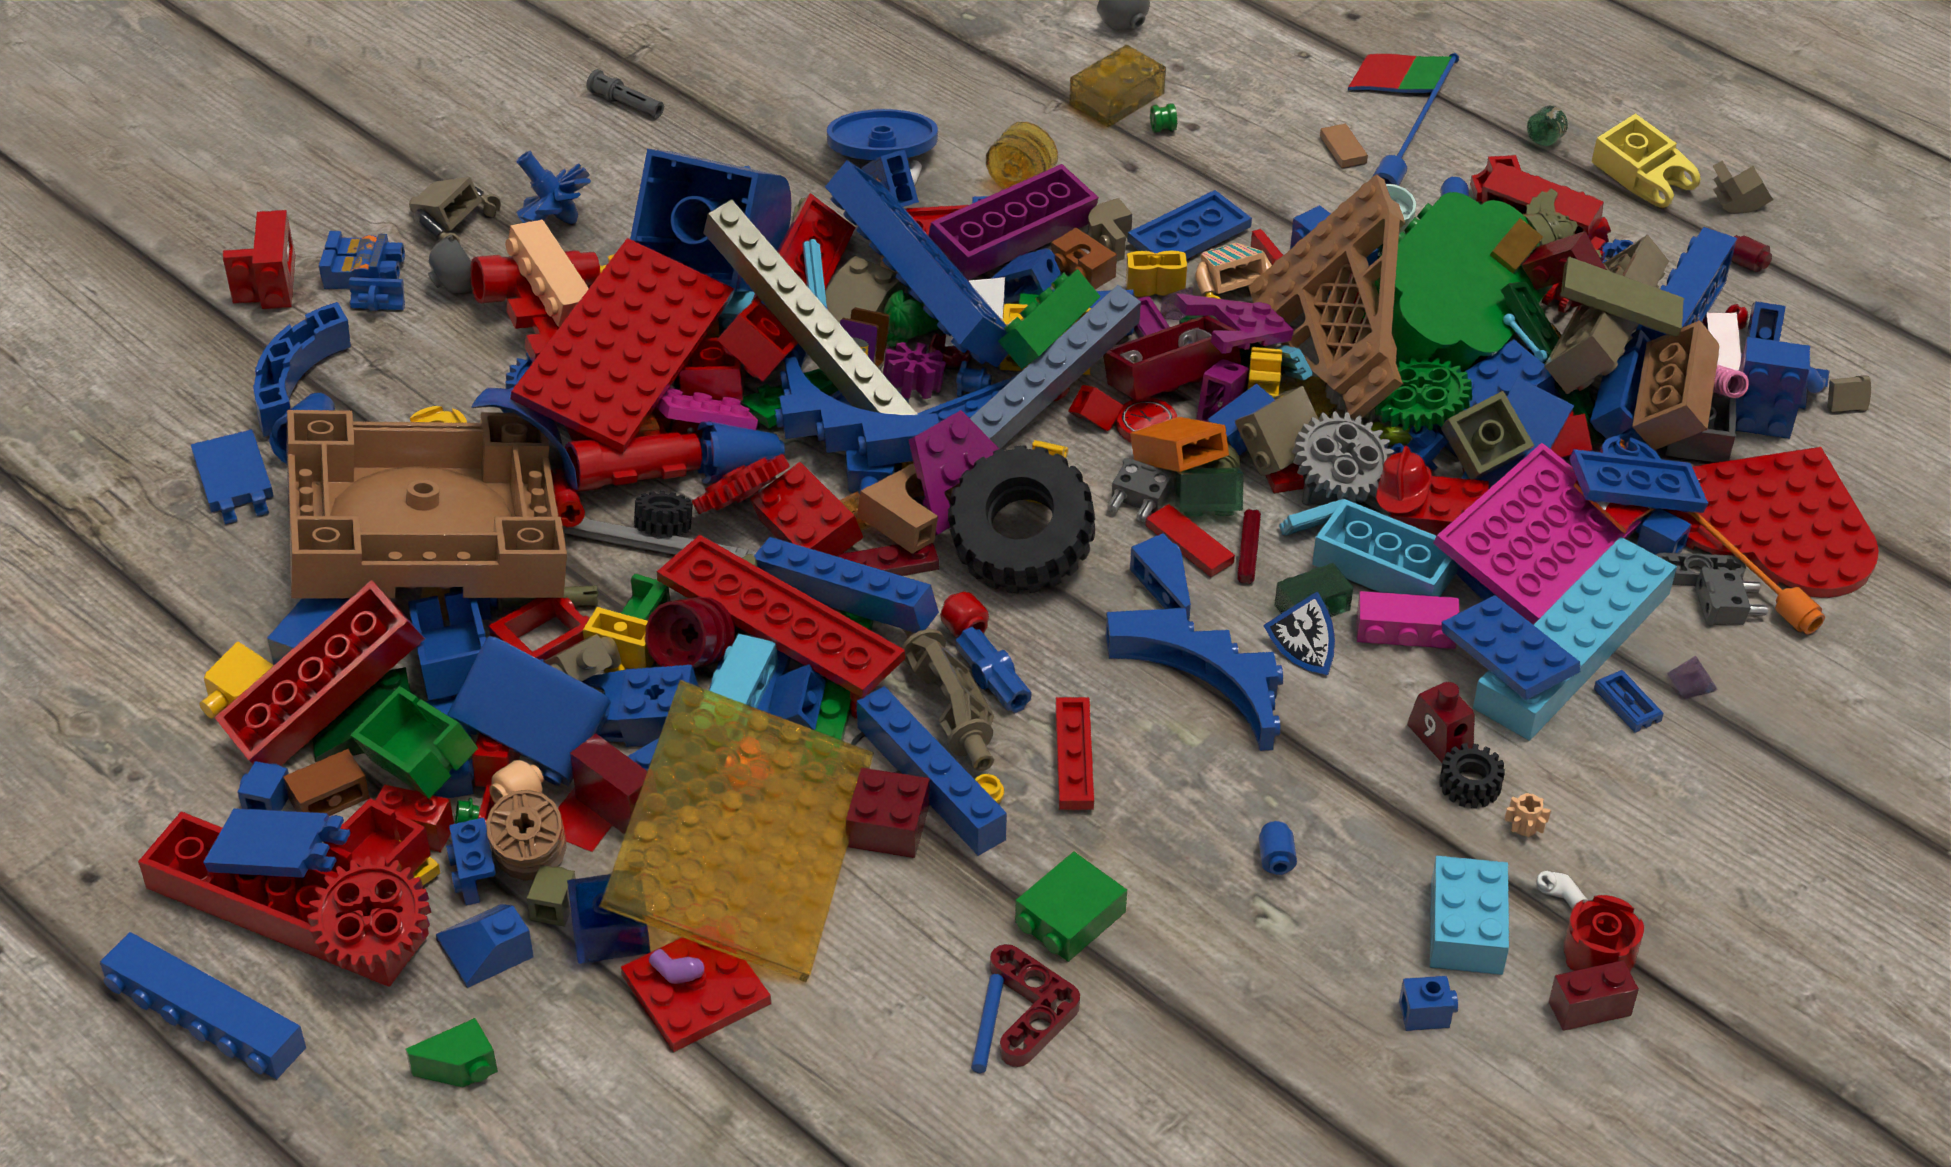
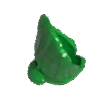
M900 289L891 295L884 309V314L890 316L887 344L891 347L901 342L907 344L909 339L940 329L937 326L939 320H935L923 310L925 304L920 303L911 294L904 293Z

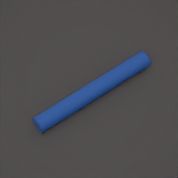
M992 974L989 978L971 1067L977 1073H984L987 1069L1004 978L998 974Z

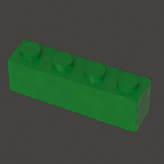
M1078 269L1069 276L1065 272L1062 273L1051 283L1054 288L1053 290L1048 287L1035 298L1038 302L1037 305L1032 302L1019 313L1023 317L1021 320L1017 316L1003 328L1007 333L998 342L1021 369L1038 358L1101 297Z

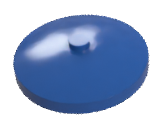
M873 109L853 112L838 117L827 127V143L831 149L842 155L864 160H875L880 156L905 150L907 158L931 150L938 142V127L932 119L904 110Z

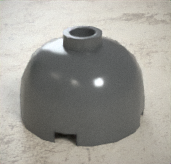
M1099 0L1096 9L1101 19L1110 27L1117 30H1128L1137 28L1145 22L1150 7V0Z
M451 234L440 240L430 252L429 265L432 271L428 273V276L437 288L443 286L451 293L462 294L472 290L470 271L472 261Z

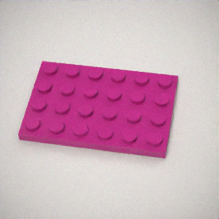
M1541 443L1436 536L1433 544L1534 625L1620 537L1627 539L1637 529L1641 521L1636 520L1624 534L1589 500H1585V497L1574 487L1577 477L1573 467Z

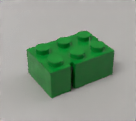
M401 686L350 735L372 762L427 798H430L451 777L449 771L452 768L457 771L478 749L459 722L422 699L419 700L417 696Z

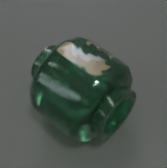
M1551 105L1542 107L1527 122L1529 137L1541 146L1552 145L1564 136L1568 129L1566 115L1562 110Z

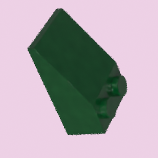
M406 667L389 670L313 737L316 762L346 749H349L352 756L364 754L363 750L350 735L399 686L410 692Z

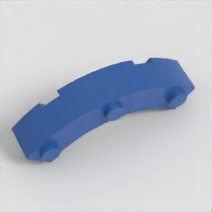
M338 302L305 314V320L293 327L290 324L271 340L261 354L255 369L256 377L253 389L259 426L263 437L269 436L275 421L284 415L287 410L291 409L290 396L303 374L325 357L351 347L348 319Z

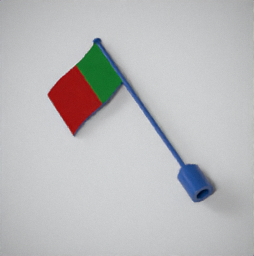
M1452 53L1449 56L1430 57L1400 54H1368L1348 86V91L1432 92L1397 156H1385L1373 176L1377 174L1385 180L1386 184H1395L1397 186L1401 184L1407 172V165L1402 157L1452 66L1459 61L1458 54Z

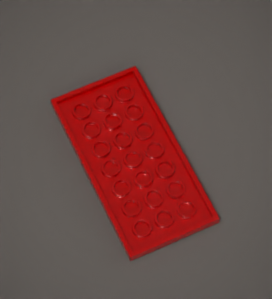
M627 238L512 389L510 399L623 453L730 302L735 289Z

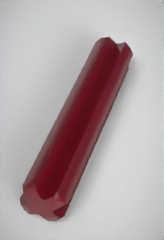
M1247 509L1244 512L1237 576L1240 583L1246 582L1251 584L1255 580L1261 513L1257 509Z

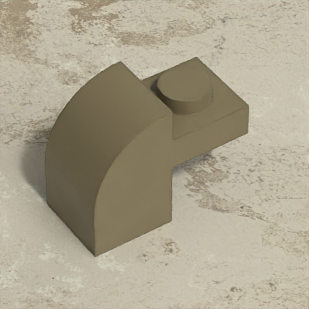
M1723 160L1713 165L1718 175L1713 179L1717 185L1713 190L1726 211L1733 214L1753 212L1773 201L1754 166L1732 177Z
M1120 198L1103 202L1090 211L1088 236L1116 253L1117 261L1125 259V241L1128 237V232L1132 230V213Z

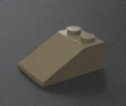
M855 255L838 271L825 293L827 310L839 324L842 318H851V310L854 307L884 313L885 306L891 295L899 289L904 292V284L896 278V272Z

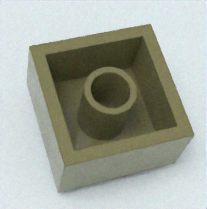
M1504 391L1449 418L1441 427L1470 479L1477 480L1527 454L1534 447L1532 440Z

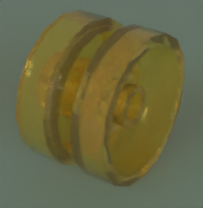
M1016 122L1009 126L986 153V167L989 175L1003 189L1054 168L1058 162V151L1052 138L1038 125L1029 122Z

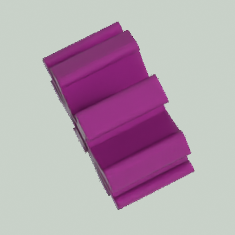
M905 342L897 343L895 351L891 349L886 351L883 374L895 388H901V395L904 398L910 399L912 390H916L922 396V399L931 398L932 390L940 392L943 384L946 362L942 361L943 354L939 350L926 354V344L917 343L916 351H911Z

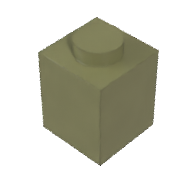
M540 865L527 896L530 921L565 927L578 894L575 871L562 867Z

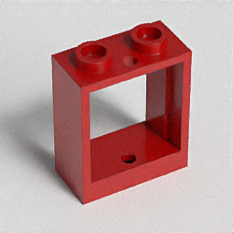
M567 597L537 598L490 624L488 627L490 636L501 639L527 654L545 661L583 641V628L590 618L586 615H581ZM554 617H557L570 629V631L533 652L519 639L522 635Z

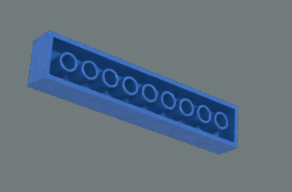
M846 160L825 186L832 195L830 200L838 208L845 210L843 215L854 225H858L856 231L861 236L871 240L869 246L876 253L884 256L882 261L891 270L898 272L896 278L905 286L912 288L909 293L917 301L925 304L923 310L935 320H939L937 326L947 335H952V344L963 353L969 350L971 356L981 364L987 361L997 368L1008 355L1007 351L998 342L1007 333L1003 329L1007 324L884 184Z

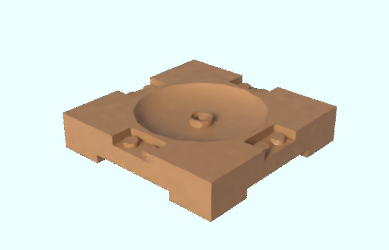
M287 410L291 598H352L371 580L389 598H395V587L410 589L418 587H440L444 589L462 587L463 598H564L567 551L561 517H558L549 463V442L528 421L515 413L481 412L480 423L353 421L352 411Z

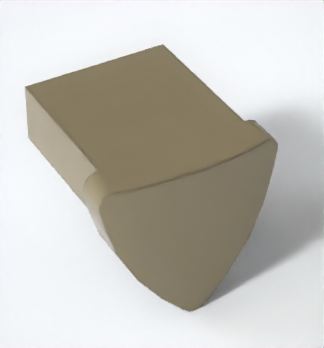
M1859 375L1850 378L1830 379L1827 408L1831 412L1868 410L1871 398V379L1869 376Z

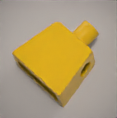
M239 641L236 642L205 673L204 682L208 696L199 703L200 708L209 718H214L274 665Z

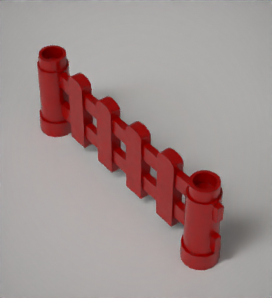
M578 250L564 251L585 284L590 287L600 274V264L596 253H580ZM488 255L474 257L471 262L470 271L471 285L476 301L484 304L504 302L506 298H514L507 299L506 312L515 329L533 327L536 334L526 335L525 349L533 363L559 327L553 318L547 314L540 298L533 293L532 286L527 278L520 273L519 266L512 256ZM656 407L637 432L640 436L634 437L623 453L565 426L572 439L571 442L565 445V449L575 468L578 489L570 488L575 492L600 489L603 485L637 483V481L648 479H668L686 476L687 471L699 470L701 467L702 450L700 441L695 433H667L666 430L671 429L674 419L666 418Z

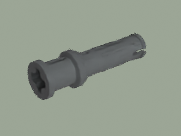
M599 69L592 71L587 79V90L591 93L597 92L604 95L610 102L618 100L654 118H659L664 111L663 102L624 86L621 79L615 77L612 79L604 75V72Z

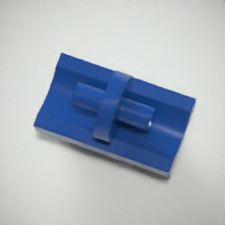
M357 277L349 279L351 308L369 309L370 311H378V309L404 310L403 279Z
M1412 426L1409 434L1413 439L1406 446L1409 447L1412 453L1420 455L1425 465L1434 472L1438 467L1432 460L1440 453V450L1448 441L1434 427L1429 431L1426 426H1421V429L1416 432L1415 427ZM1398 443L1391 449L1396 454L1402 452L1404 446Z

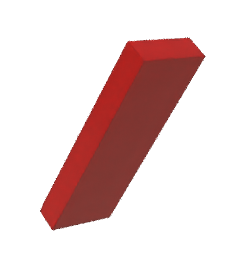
M1168 504L1146 517V527L1157 535L1164 533L1172 543H1176L1179 546L1184 557L1208 576L1213 577L1234 563L1235 555L1172 505Z

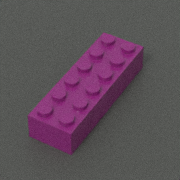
M1060 164L932 221L929 237L963 276L970 280L1020 255L1048 244L1074 228L1080 229L1088 225L1089 213L1097 206L1099 197L1063 164Z

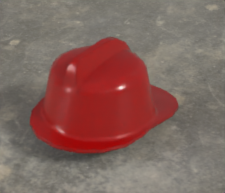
M1404 446L1402 452L1389 456L1383 464L1382 475L1377 489V502L1382 509L1389 513L1405 514L1417 510L1424 504L1428 496L1432 479L1431 470L1425 465L1420 455L1412 453L1408 446Z

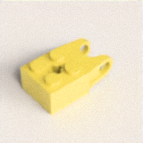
M1636 113L1596 139L1592 163L1629 191L1659 208H1665L1672 204L1674 194L1670 185L1684 190H1693L1699 186L1701 180L1700 173L1695 165L1676 149L1677 143ZM1684 171L1690 174L1692 182L1685 177ZM1659 190L1665 195V200L1659 196Z

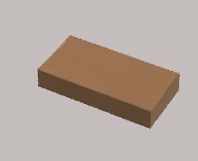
M1346 123L1321 128L1320 137L1341 168L1367 163V153Z

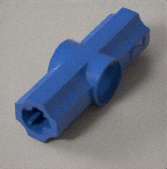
M970 627L963 630L962 634L956 639V649L971 666L973 677L978 686L983 690L989 688L1007 711L1011 710L1013 713L1023 710L1026 704L1031 701L1032 692L1015 673V667L1009 654L1005 650L997 651L980 629L976 630Z

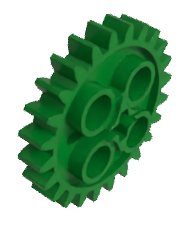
M1411 358L1410 364L1399 361L1398 371L1403 384L1374 407L1375 415L1381 416L1383 423L1391 420V427L1402 424L1405 431L1410 426H1414L1415 431L1418 432L1421 426H1426L1431 431L1433 424L1442 427L1445 420L1464 411V409L1470 408V401L1473 400L1471 379H1468L1467 372H1461V366L1451 367V361H1447L1444 364H1440V358H1436L1433 362H1428V358H1423L1422 362H1417L1415 358Z

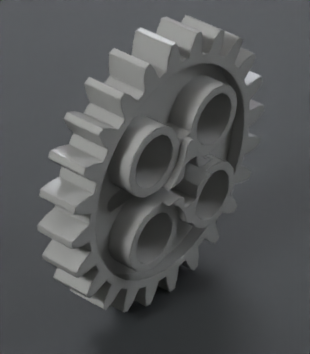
M1336 411L1333 412L1330 419L1325 413L1321 414L1319 420L1312 417L1309 424L1304 423L1294 442L1295 446L1292 453L1296 454L1293 463L1300 465L1297 473L1308 475L1305 480L1306 484L1312 482L1317 484L1315 492L1325 489L1326 498L1331 497L1334 493L1337 494L1338 500L1348 496L1349 500L1354 503L1357 496L1363 501L1367 500L1369 494L1376 497L1383 464L1389 456L1394 454V450L1387 449L1390 442L1389 439L1380 440L1383 431L1377 430L1373 432L1371 430L1372 422L1366 425L1361 424V416H1358L1353 421L1350 419L1348 412H1346L1344 418H1340Z

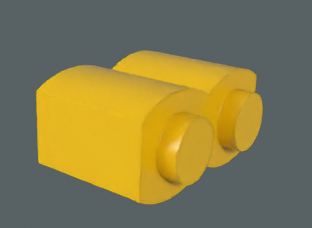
M1135 251L1127 254L1126 290H1133L1136 297L1141 298L1154 294L1174 297L1176 294H1185L1187 275L1186 253L1180 251H1162L1159 253Z

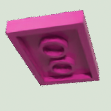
M668 388L656 405V408L669 419L695 423L711 421L756 430L758 419L749 412V408L742 406L740 400L730 397H723L722 401L713 400L712 396L704 393L695 392L693 396L682 395L683 392L680 390Z

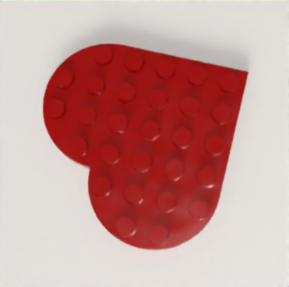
M1822 447L1692 467L1708 501L1705 512L1699 514L1777 586L1781 582L1792 588L1799 587L1809 597L1830 598L1852 593L1867 583L1877 564L1878 544L1873 532ZM1663 509L1692 524L1686 544L1690 549L1693 550L1696 546L1703 551L1712 553V555L1735 556L1688 512Z

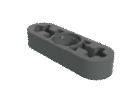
M1656 554V556L1677 566L1672 585L1695 586L1700 573L1691 571L1690 567L1693 566L1716 570H1739L1742 581L1746 570V565L1736 556Z

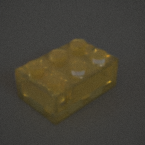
M1126 44L1070 77L1069 104L1109 128L1164 94L1166 67Z

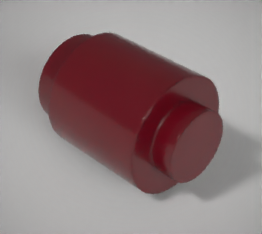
M1738 235L1734 236L1737 240L1732 262L1754 272H1759L1769 266L1772 260L1770 246L1745 235L1741 237Z

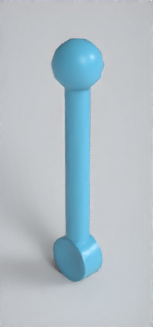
M1506 314L1503 318L1504 324L1511 326L1532 350L1534 356L1541 362H1545L1547 360L1546 351L1539 350L1517 325L1514 315Z

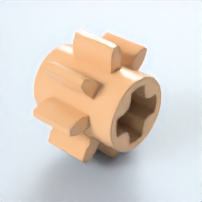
M1528 793L1521 795L1518 799L1512 797L1510 806L1506 809L1505 821L1512 822L1511 831L1527 837L1534 835L1537 831L1544 833L1545 825L1549 821L1551 813L1550 809L1543 808L1544 799Z

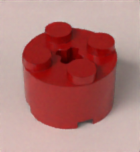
M1598 895L1594 896L1591 901L1583 903V900L1580 901L1571 912L1564 940L1567 966L1571 970L1577 971L1624 960L1629 971H1631L1636 963L1644 934L1642 919H1638L1634 914V908L1628 902L1614 896Z

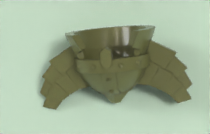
M1552 188L1547 193L1541 191L1537 197H1533L1530 205H1527V213L1523 214L1532 228L1543 236L1540 241L1541 245L1574 235L1578 226L1576 221L1569 220V216L1555 211L1554 204L1558 193ZM1596 250V252L1598 253V255H1599V257H1600V259H1601L1602 257H1601V254H1600V250Z

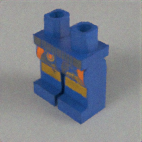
M330 231L318 266L324 289H350L349 279L351 277L399 279V262L404 263L405 259L403 243L389 242L387 234H378V237L365 235L362 238L342 237L341 231Z

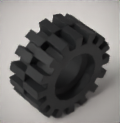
M652 491L649 492V495L643 493L641 497L637 496L635 500L634 527L638 528L640 532L645 531V534L648 535L655 533L658 537H661V534L672 537L673 534L680 536L682 532L688 533L691 530L693 503L691 499L685 498L682 494L676 496L674 492L665 494V491H660V494H656Z
M1466 743L1461 744L1460 750L1455 746L1451 748L1450 753L1447 752L1445 754L1439 785L1442 787L1444 796L1450 794L1449 800L1454 803L1458 799L1460 800L1459 806L1465 807L1467 802L1471 803V808H1477L1480 802L1482 807H1486L1489 805V800L1494 803L1497 800V796H1500L1505 775L1503 760L1498 761L1499 755L1496 752L1490 755V748L1486 746L1482 751L1478 749L1479 744L1473 743L1472 749H1468ZM1474 772L1481 775L1483 779H1468L1460 773Z

